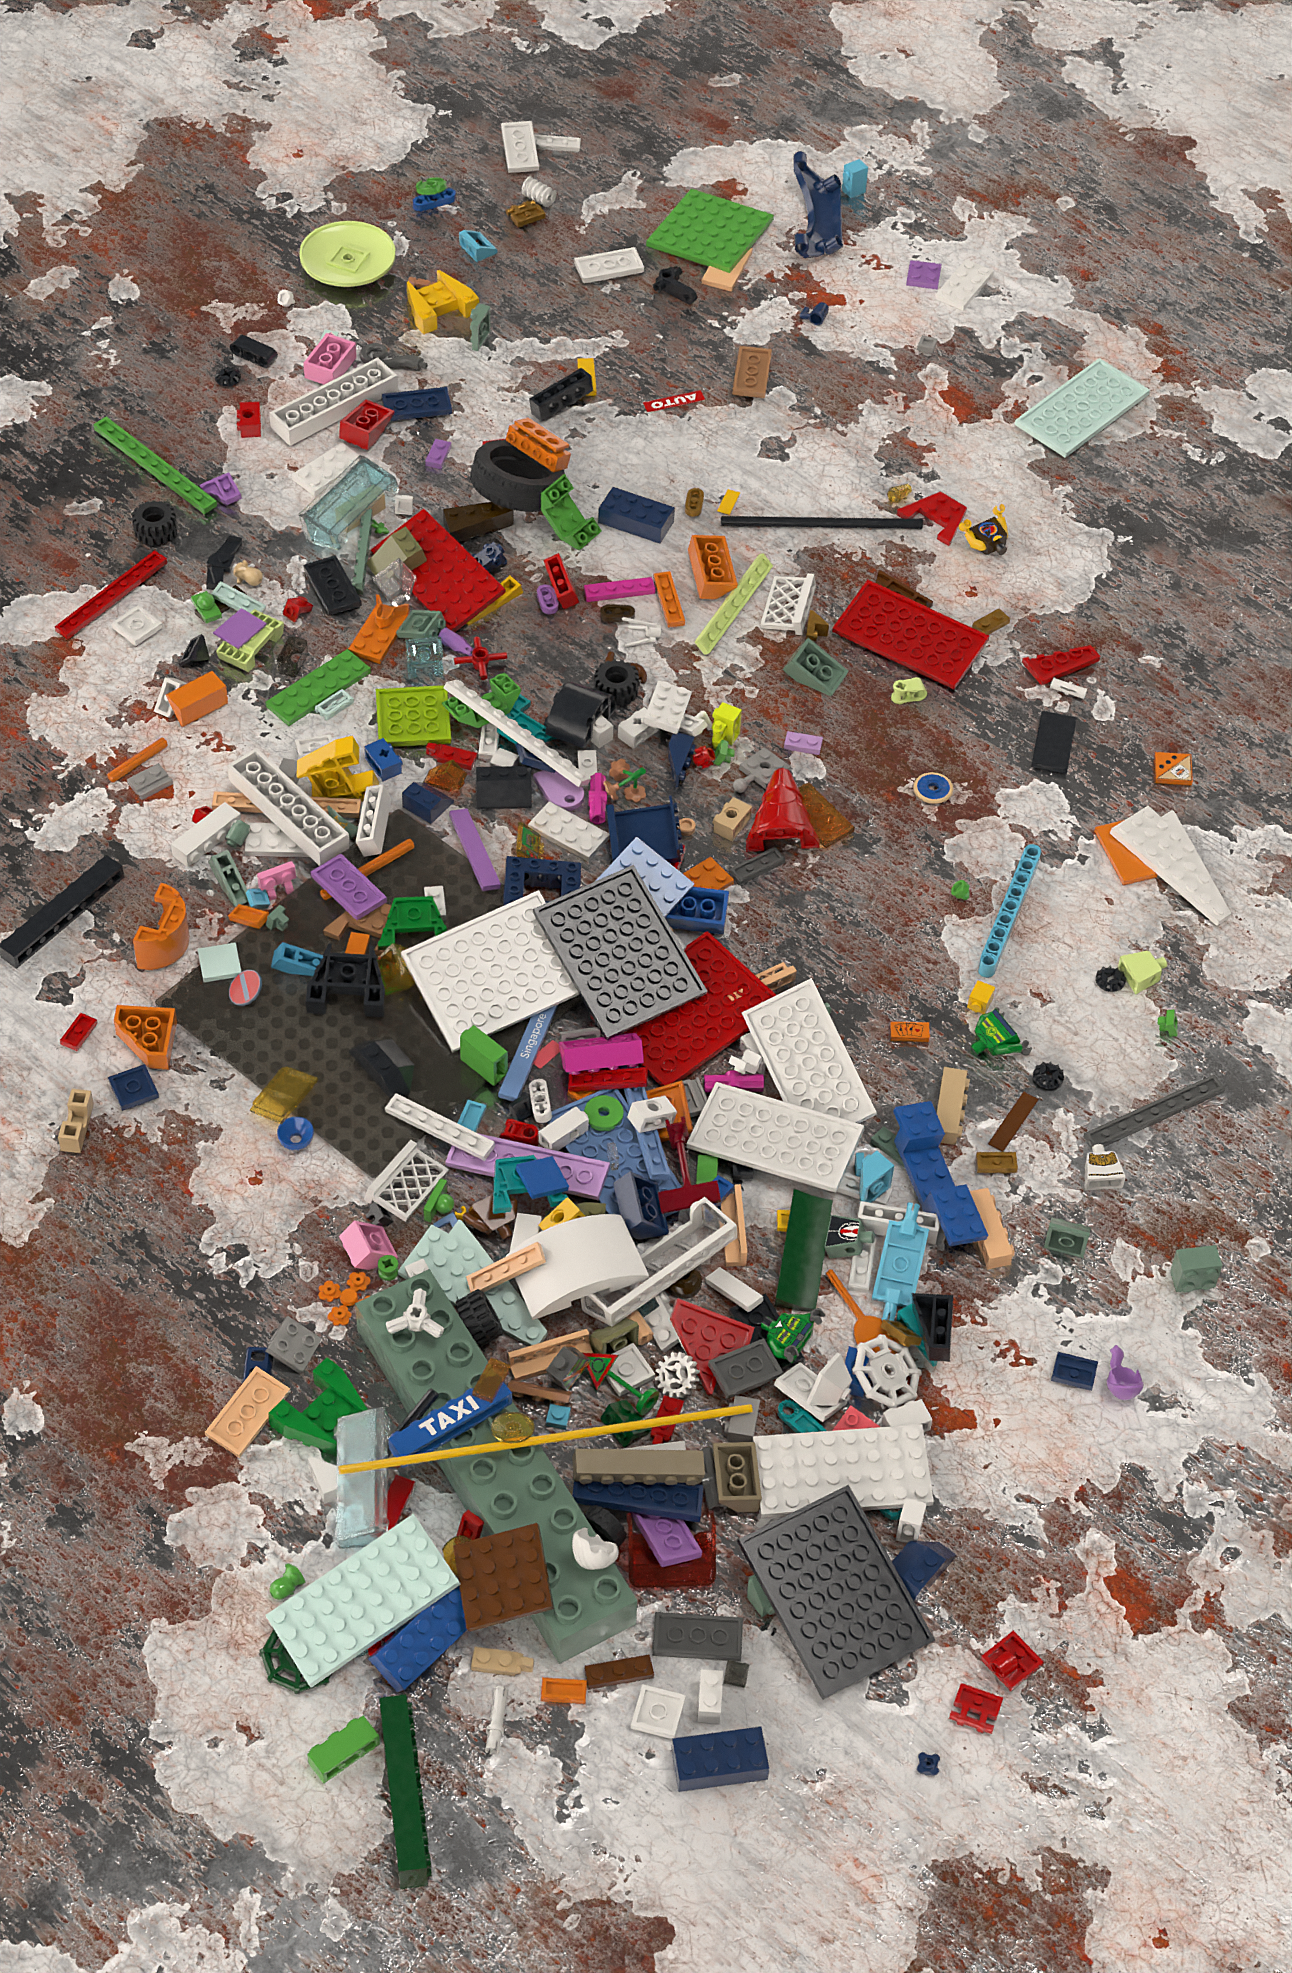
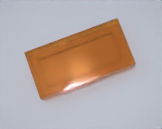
M491 1357L474 1387L472 1395L492 1403L508 1375L511 1365Z

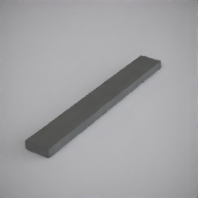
M1211 1075L1084 1133L1083 1138L1091 1148L1096 1144H1102L1104 1147L1224 1093L1225 1087L1215 1075Z

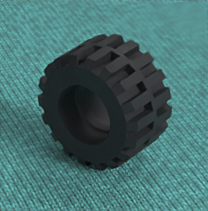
M152 500V502L147 501L145 504L141 503L139 507L134 509L132 513L134 534L140 542L143 541V544H150L152 546L154 544H165L176 535V515L173 507L169 506L168 503Z
M614 659L613 661H605V664L602 663L597 667L594 674V689L614 696L616 705H620V707L624 706V704L628 705L638 695V670H636L634 665L631 666V663H625L624 660L617 661Z
M477 1289L456 1301L458 1315L478 1346L482 1347L503 1335L501 1322L490 1301L481 1290Z

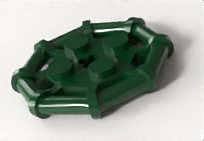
M273 1628L265 1645L259 1650V1656L262 1657L268 1676L267 1680L270 1683H276L295 1694L311 1689L307 1681L301 1682L303 1675L284 1644L281 1642L278 1649L273 1648L279 1638ZM272 1656L278 1657L280 1666L276 1669L271 1659ZM283 1672H287L296 1676L295 1682L280 1675ZM330 1674L328 1677L314 1685L312 1688L323 1684L325 1686L329 1684V1679L332 1674Z

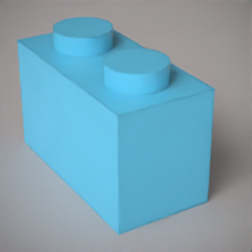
M860 159L844 165L842 191L850 198L866 192L868 167Z

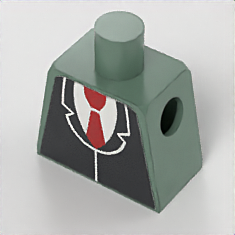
M831 1215L825 1242V1250L829 1259L860 1255L864 1243H874V1231H866L860 1219Z

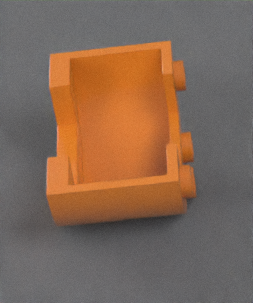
M160 883L154 896L155 902L162 903L163 913L158 922V925H160L159 929L139 926L133 939L138 969L153 970L171 965L185 953L189 945L190 935L185 902L176 889L164 883Z

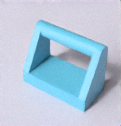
M469 230L459 232V245L476 262L498 252L481 232ZM479 239L485 246H480L475 240Z

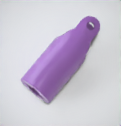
M443 628L438 635V641L455 652L467 654L468 656L472 655L471 652L474 648L463 637L450 629Z

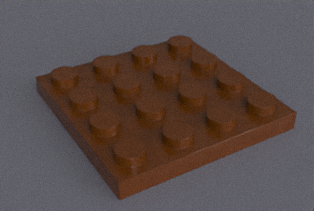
M538 1523L453 1545L458 1579L461 1584L460 1592L466 1628L469 1632L554 1609Z

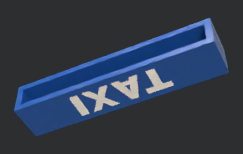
M498 1374L492 1378L489 1377L479 1386L465 1391L462 1396L449 1400L445 1406L438 1410H432L421 1420L413 1421L404 1430L393 1433L388 1438L389 1450L394 1457L432 1452L511 1405L512 1392Z

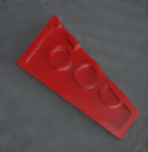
M1091 645L1069 649V652L1056 651L1053 655L1044 656V654H1041L1032 659L1025 657L1022 658V664L1042 686L1051 682L1053 678H1061L1099 662L1101 656Z

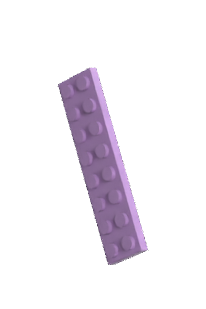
M483 1134L480 1135L494 1141L496 1145L485 1161L452 1145L445 1162L447 1167L494 1177L496 1159L534 1155L537 1159L553 1156L569 1185L568 1191L563 1193L598 1201L610 1169L609 1162Z

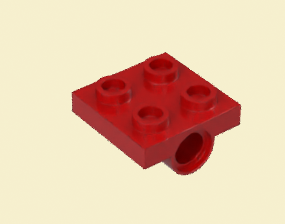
M1014 1630L985 1652L980 1659L1010 1691L1014 1690L1044 1664V1661Z

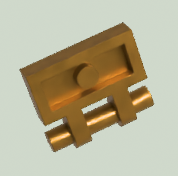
M534 200L530 202L525 201L518 206L513 205L505 210L507 216L511 215V219L517 227L546 218V213L539 204L536 205Z

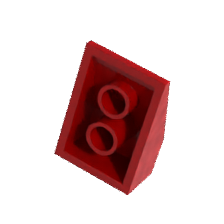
M365 399L340 421L339 438L368 450L377 442L394 415V411Z

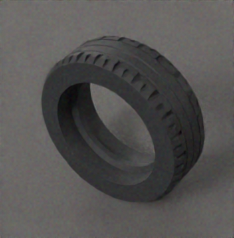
M495 440L487 442L477 449L470 472V480L475 490L481 496L499 506L522 512H540L541 493L565 474V471L552 472L506 440ZM508 473L520 475V476H523V477H525V478L517 477V476H514V475H511V474H508Z

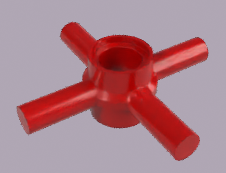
M475 637L473 639L475 648L472 651V655L455 657L454 665L473 663V667L479 670L481 680H486L488 678L486 671L488 663L490 661L507 659V652L488 654V650L481 645L480 637Z

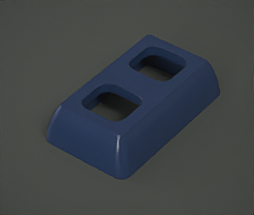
M248 1347L246 1349L242 1384L249 1376V1372L254 1370L256 1366L270 1376L272 1375L273 1356L266 1352L267 1347ZM253 1352L265 1353V1359L263 1361H252L251 1355Z

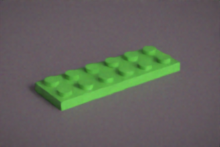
M347 649L265 702L266 707L286 725L290 726L315 710V706L339 690H346L369 675L371 668Z

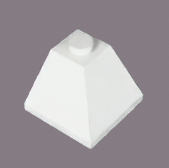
M837 1352L819 1372L806 1403L808 1405L837 1406L842 1399L845 1401L851 1392L849 1386L852 1379L841 1354Z

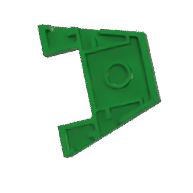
M433 897L394 898L385 928H383L381 939L378 942V950H395V933L434 931L435 936L447 932V927L443 923Z

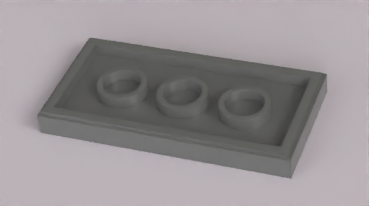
M655 1612L652 1656L741 1662L743 1617Z

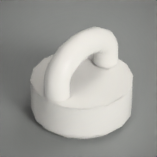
M288 290L280 291L278 303L285 307L290 306L291 303L294 304L295 300L293 299L292 292Z

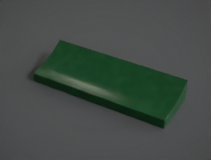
M797 1189L793 1190L776 1293V1307L812 1312L816 1309L833 1200L813 1196Z

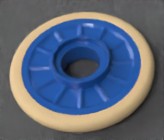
M930 772L922 774L914 782L913 789L916 796L927 803H943L953 794L951 781L939 773ZM936 786L938 789L931 790L929 789V787Z

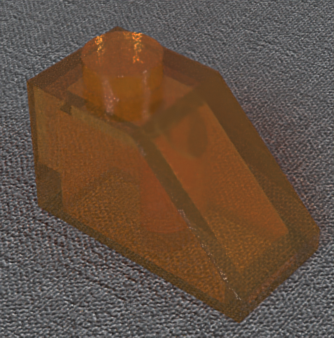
M454 760L430 769L423 783L450 792L460 789L465 784L464 780L468 774Z

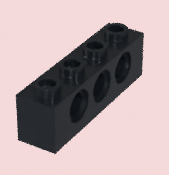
M580 368L529 398L531 414L538 420L543 421L593 391L592 376Z

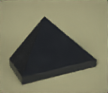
M202 634L190 640L178 663L180 667L210 660L205 638Z

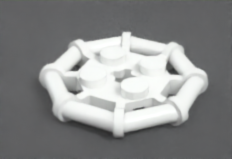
M882 1334L868 1342L858 1344V1352L852 1372L859 1380L867 1399L876 1400L888 1406L889 1409L897 1408V1406L908 1401H915L917 1398L918 1382L922 1373L909 1353V1347L896 1343ZM879 1346L880 1351L875 1353L872 1348ZM888 1348H890V1349H892V1350H894V1351H896V1352H898V1353L892 1354V1353H890L891 1350H889ZM866 1355L869 1358V1362L866 1366H863ZM885 1368L891 1370L889 1375L886 1373ZM864 1373H867L869 1375L872 1383L874 1384L873 1387H871ZM907 1376L911 1377L910 1385L907 1384ZM901 1389L905 1394L897 1397L896 1391ZM878 1390V1391H880V1392H882V1393H883V1392H887V1393H888V1397L885 1396V1395H882V1394H880V1393H878V1392H876V1391Z

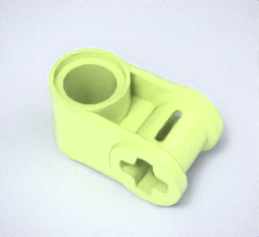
M918 677L898 680L893 684L894 692L891 695V699L897 704L921 701L927 696V691L922 680Z

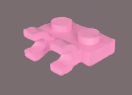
M292 861L257 874L258 886L261 891L266 889L269 901L277 899L274 890L276 885L281 884L282 887H285L287 895L294 892L291 880L296 878V872Z

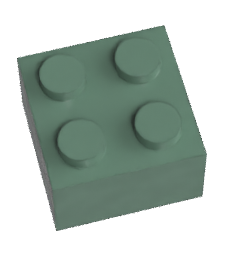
M1217 1246L1176 1250L1170 1270L1176 1292H1191L1199 1289L1209 1290L1216 1287L1222 1269Z

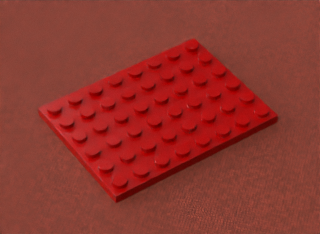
M708 931L689 943L684 950L707 989V994L621 1033H636L642 1040L644 1063H639V1065L647 1067L648 1074L661 1087L683 1080L747 1033L749 1027L742 1012L776 996L771 989ZM734 992H736L739 996H742V997H740V998L737 999V998H736V995L734 994ZM728 995L734 997L735 1000L731 1001Z

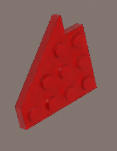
M678 1298L675 1301L670 1321L687 1355L692 1357L691 1361L697 1362L694 1368L700 1370L697 1375L706 1394L711 1396L717 1380L708 1366L709 1360L749 1345L754 1327Z

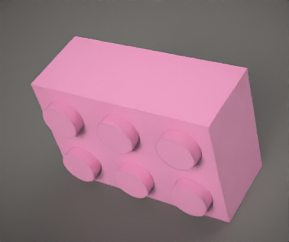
M326 333L303 363L304 378L325 385L344 375L357 358L356 343Z

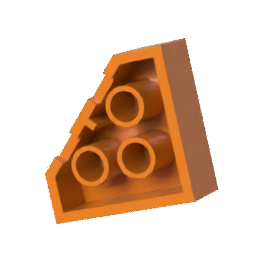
M117 1005L114 1016L116 1035L148 1068L169 1070L177 1026L175 1008Z

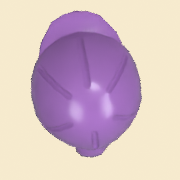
M1115 1345L1110 1349L1112 1354L1110 1367L1112 1370L1107 1378V1386L1110 1392L1118 1399L1130 1400L1140 1394L1144 1384L1138 1369L1135 1373L1130 1368L1122 1367L1121 1363L1124 1358V1352L1119 1346Z

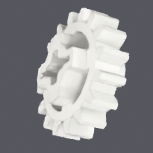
M672 1352L671 1357L665 1355V1362L659 1361L661 1369H656L659 1376L655 1380L660 1381L657 1387L664 1389L663 1394L669 1395L672 1398H684V1394L690 1395V1388L696 1389L697 1387L694 1385V1382L699 1381L696 1374L700 1370L694 1368L697 1362L691 1361V1356L681 1352Z

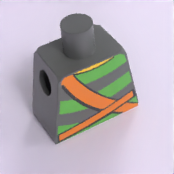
M564 1346L547 1367L546 1371L553 1382L565 1391H569L591 1362V1359L574 1347Z

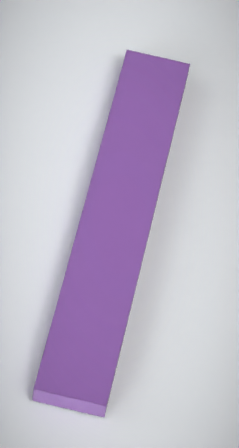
M468 809L451 810L449 817L482 891L500 889L501 883Z

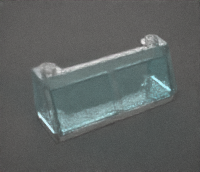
M358 456L298 514L307 542L339 551L347 543L346 531L385 493L388 497H394L399 492L396 477L367 457Z
M385 1407L373 1408L338 1418V1426L334 1427V1436L337 1439L336 1523L335 1528L332 1529V1540L336 1542L339 1549L365 1547L388 1531V1468L342 1475L339 1474L338 1467L342 1465L388 1459V1438H390V1433H392V1421Z

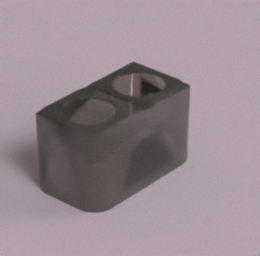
M293 636L287 639L276 661L279 674L297 677L308 656V644L305 639ZM293 654H301L297 663L291 660Z

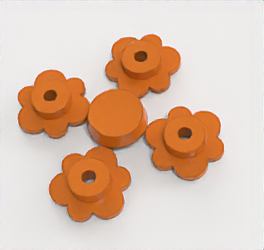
M352 1272L347 1280V1285L350 1288L343 1290L342 1293L339 1290L340 1285L334 1284L332 1281H326L324 1285L319 1286L318 1296L321 1300L327 1299L328 1302H332L334 1299L340 1298V1302L343 1304L339 1308L333 1307L331 1309L332 1312L327 1315L328 1320L332 1321L334 1326L339 1324L342 1326L348 1325L352 1314L348 1311L347 1306H353L355 1303L364 1300H358L356 1293L359 1290L365 1291L371 1283L370 1278L364 1272L359 1274Z

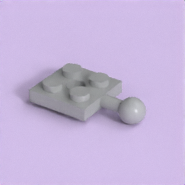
M764 747L740 764L739 770L745 773L747 777L736 779L733 783V788L736 792L742 793L746 791L749 783L755 781L766 789L775 770L785 768L790 771L791 766Z

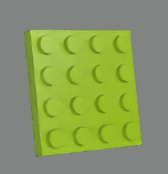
M445 685L376 689L378 740L384 738L392 747L427 745L428 742L451 744L449 711L442 705V702L448 700V691L444 689Z

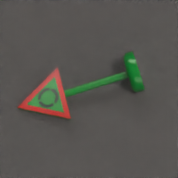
M583 1353L591 1359L587 1369L596 1390L599 1389L608 1375L639 1398L636 1405V1410L639 1414L646 1415L654 1407L660 1395L658 1390L650 1388L641 1394L610 1371L619 1355Z

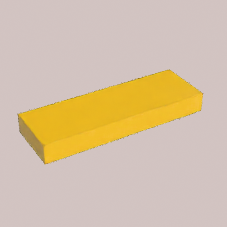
M577 358L578 369L582 368L592 376L593 391L585 396H597L594 358Z

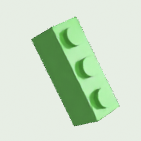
M364 1715L358 1719L354 1718L344 1729L333 1732L324 1743L313 1746L307 1754L308 1764L321 1781L326 1783L379 1746V1735Z

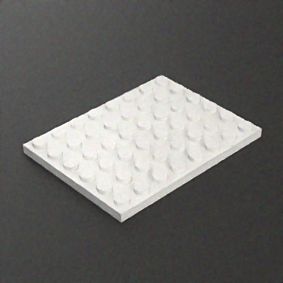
M539 890L401 952L407 968L452 1053L460 1049V1036L462 1032L473 1025L487 1036H490L579 995L533 914L534 908L546 903Z

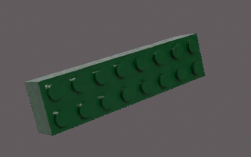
M406 1694L379 1698L400 1889L428 1886V1877H432L412 1702L407 1703Z

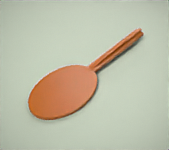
M829 1269L826 1272L827 1277L858 1319L854 1326V1338L857 1346L861 1342L865 1343L877 1338L880 1334L898 1343V1339L888 1336V1332L881 1328L882 1321L880 1318L863 1314L835 1272ZM877 1346L872 1348V1350L877 1353L880 1351V1347ZM888 1348L889 1350H891L890 1353H892V1354L898 1353V1352H896V1351H894V1350Z

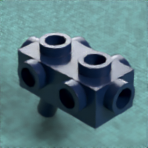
M494 542L485 544L483 550L478 554H472L489 573L496 567L507 564V559L503 555L505 550L500 544L496 545Z

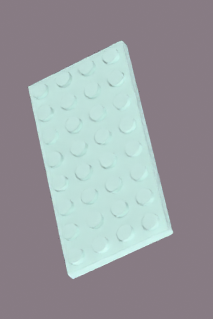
M1098 358L1017 418L1015 425L1066 458L1147 397L1150 389L1101 358Z
M412 1514L265 1616L308 1685L312 1688L461 1584L416 1516Z

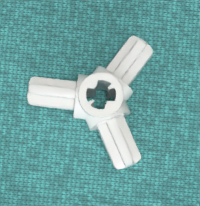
M422 1289L414 1291L413 1302L409 1305L407 1311L403 1312V1316L386 1323L389 1333L392 1334L408 1328L412 1331L425 1330L436 1338L441 1337L444 1328L431 1320V1315L427 1313V1307L425 1306L426 1291Z

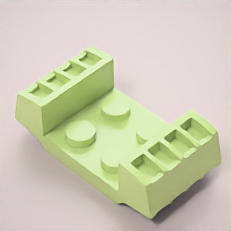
M256 609L250 613L266 622L267 625L240 649L223 641L216 650L219 659L246 672L251 671L255 667L254 656L269 639L277 642L283 635L284 622Z

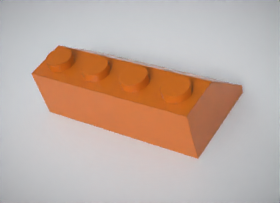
M692 535L688 546V554L699 598L718 599L737 588L738 584L725 536Z

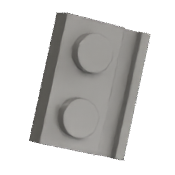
M159 763L127 779L128 785L140 796L141 800L173 784L172 778L168 776Z
M697 1077L695 1080L690 1081L688 1079L683 1081L691 1117L700 1115L708 1100Z

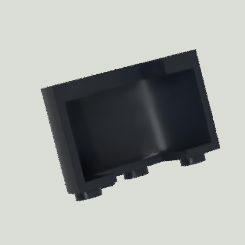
M575 681L564 683L561 691L555 694L550 714L545 719V734L585 748L592 739L595 721L601 714L604 718L609 719L616 711L615 697Z

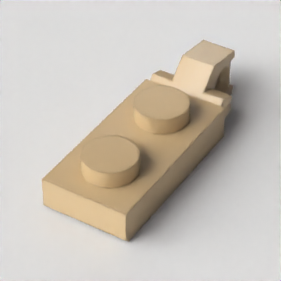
M474 1646L471 1663L472 1671L508 1676L521 1674V1671L533 1672L534 1658L524 1657V1654Z

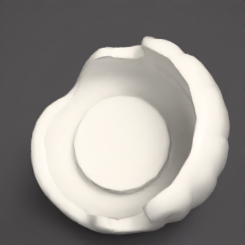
M582 1528L574 1533L572 1539L574 1556L577 1563L583 1568L589 1570L602 1569L610 1566L617 1559L618 1547L616 1544L603 1541L598 1534L595 1537H590L587 1528Z

